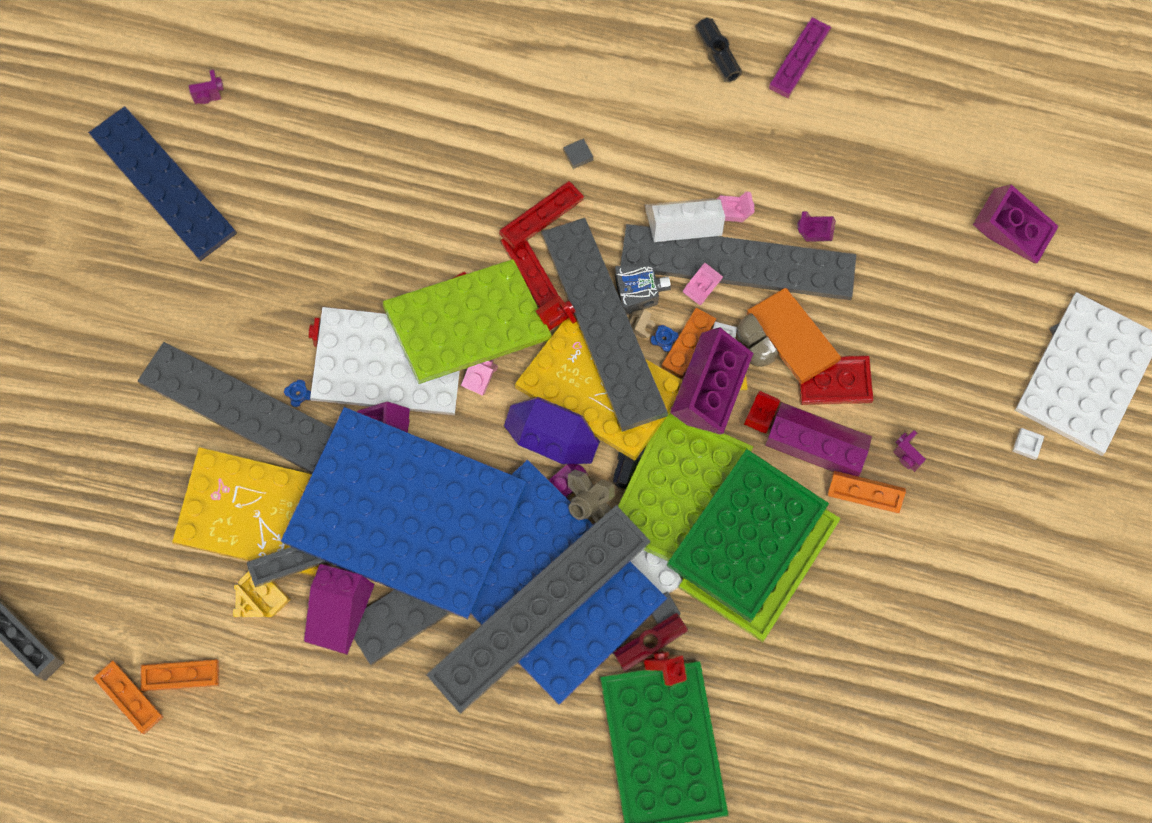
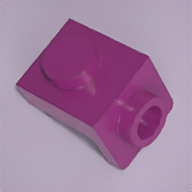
M214 69L209 70L211 81L189 85V91L195 104H207L211 101L222 99L220 91L224 90L221 76L217 77Z
M802 211L801 219L798 220L797 224L798 232L806 242L833 241L836 220L833 216L811 217L808 211Z
M915 430L909 435L905 432L895 442L898 446L894 451L900 458L901 464L907 469H912L914 472L926 460L910 444L918 434Z
M567 464L549 479L566 498L574 493L568 486V474L573 470H578L586 473L588 476L587 471L581 465Z

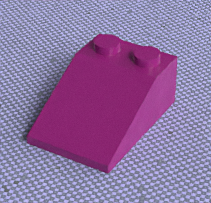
M1012 184L994 188L973 223V226L988 239L1034 264L1039 262L1059 227Z
M320 564L310 588L304 642L348 655L375 584L360 574Z

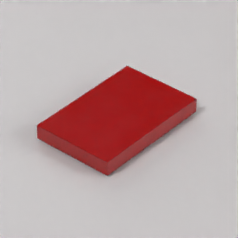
M841 356V360L803 384L799 382L801 405L872 403L874 400L870 357Z

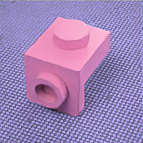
M745 192L740 197L720 195L717 198L721 200L725 221L743 222L755 212L751 192Z
M704 263L684 288L683 293L697 304L702 305L723 276Z
M489 360L469 367L461 386L484 395L493 372L497 371L498 365L493 364V360Z

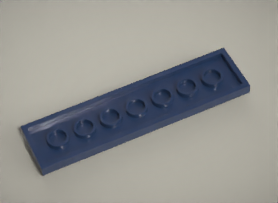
M125 106L88 132L97 145L200 262L237 234L229 222Z

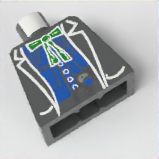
M615 266L614 276L618 296L626 315L632 314L634 311L656 306L659 301V292L671 290L669 276L656 278L652 266Z

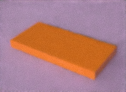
M787 288L780 290L747 310V315L752 313L756 317L766 334V338L770 339L780 358L800 384H803L841 360V356Z

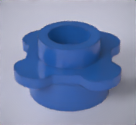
M660 325L657 328L656 335L651 337L652 345L660 346L664 352H669L673 342L679 336L671 328Z
M297 380L284 389V394L290 398L293 407H299L303 401L310 400L311 391L307 390L306 383L303 380Z

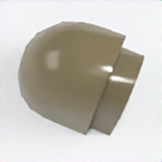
M752 313L740 321L737 327V335L742 345H746L748 349L766 338L762 326Z
M768 337L749 349L754 353L750 364L757 367H764L773 363L775 357L779 355Z

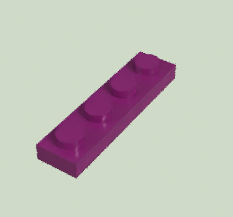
M811 17L770 83V90L789 99L829 34L831 26Z

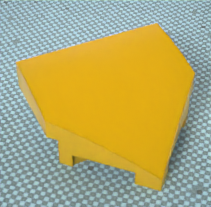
M248 571L238 581V585H234L236 599L233 617H273L291 599L275 581L255 588Z

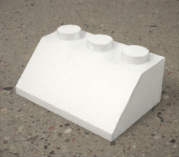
M708 198L645 204L654 242L722 236L725 214L720 199Z

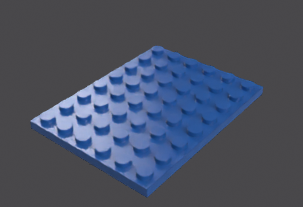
M344 407L281 542L468 620L524 490L526 481Z
M528 460L512 474V476L525 480L526 485L471 611V615L480 625L485 623L593 526L588 519L578 520L572 516L569 510L571 502ZM629 562L518 664L560 706L667 600V597L636 566Z

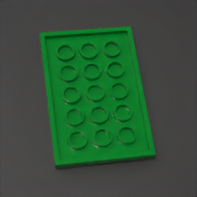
M746 449L666 566L751 623L829 503Z
M700 661L684 664L686 681L671 686L665 685L663 671L642 670L600 677L624 823H690L729 816Z

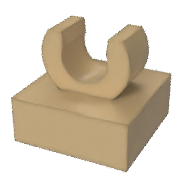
M645 309L632 312L629 318L635 336L639 335L641 338L650 337V334L645 331L646 326L649 328L655 326V323L649 320L651 313Z

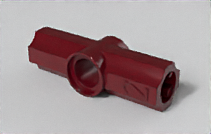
M675 613L650 630L644 631L639 637L613 654L624 672H626L649 656L654 655L653 653L659 652L662 648L689 632L678 613ZM648 636H654L658 639V644L655 648L649 649L644 646V640Z

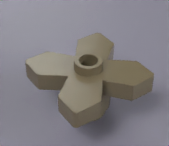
M573 470L568 474V486L576 494L570 501V513L578 520L587 519L592 516L597 523L611 510L606 502L615 496L614 484L602 479L593 486L584 472Z

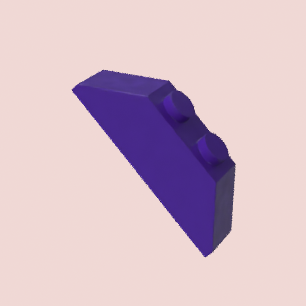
M540 397L511 404L504 424L506 430L519 446L561 464H592L600 443L582 415Z

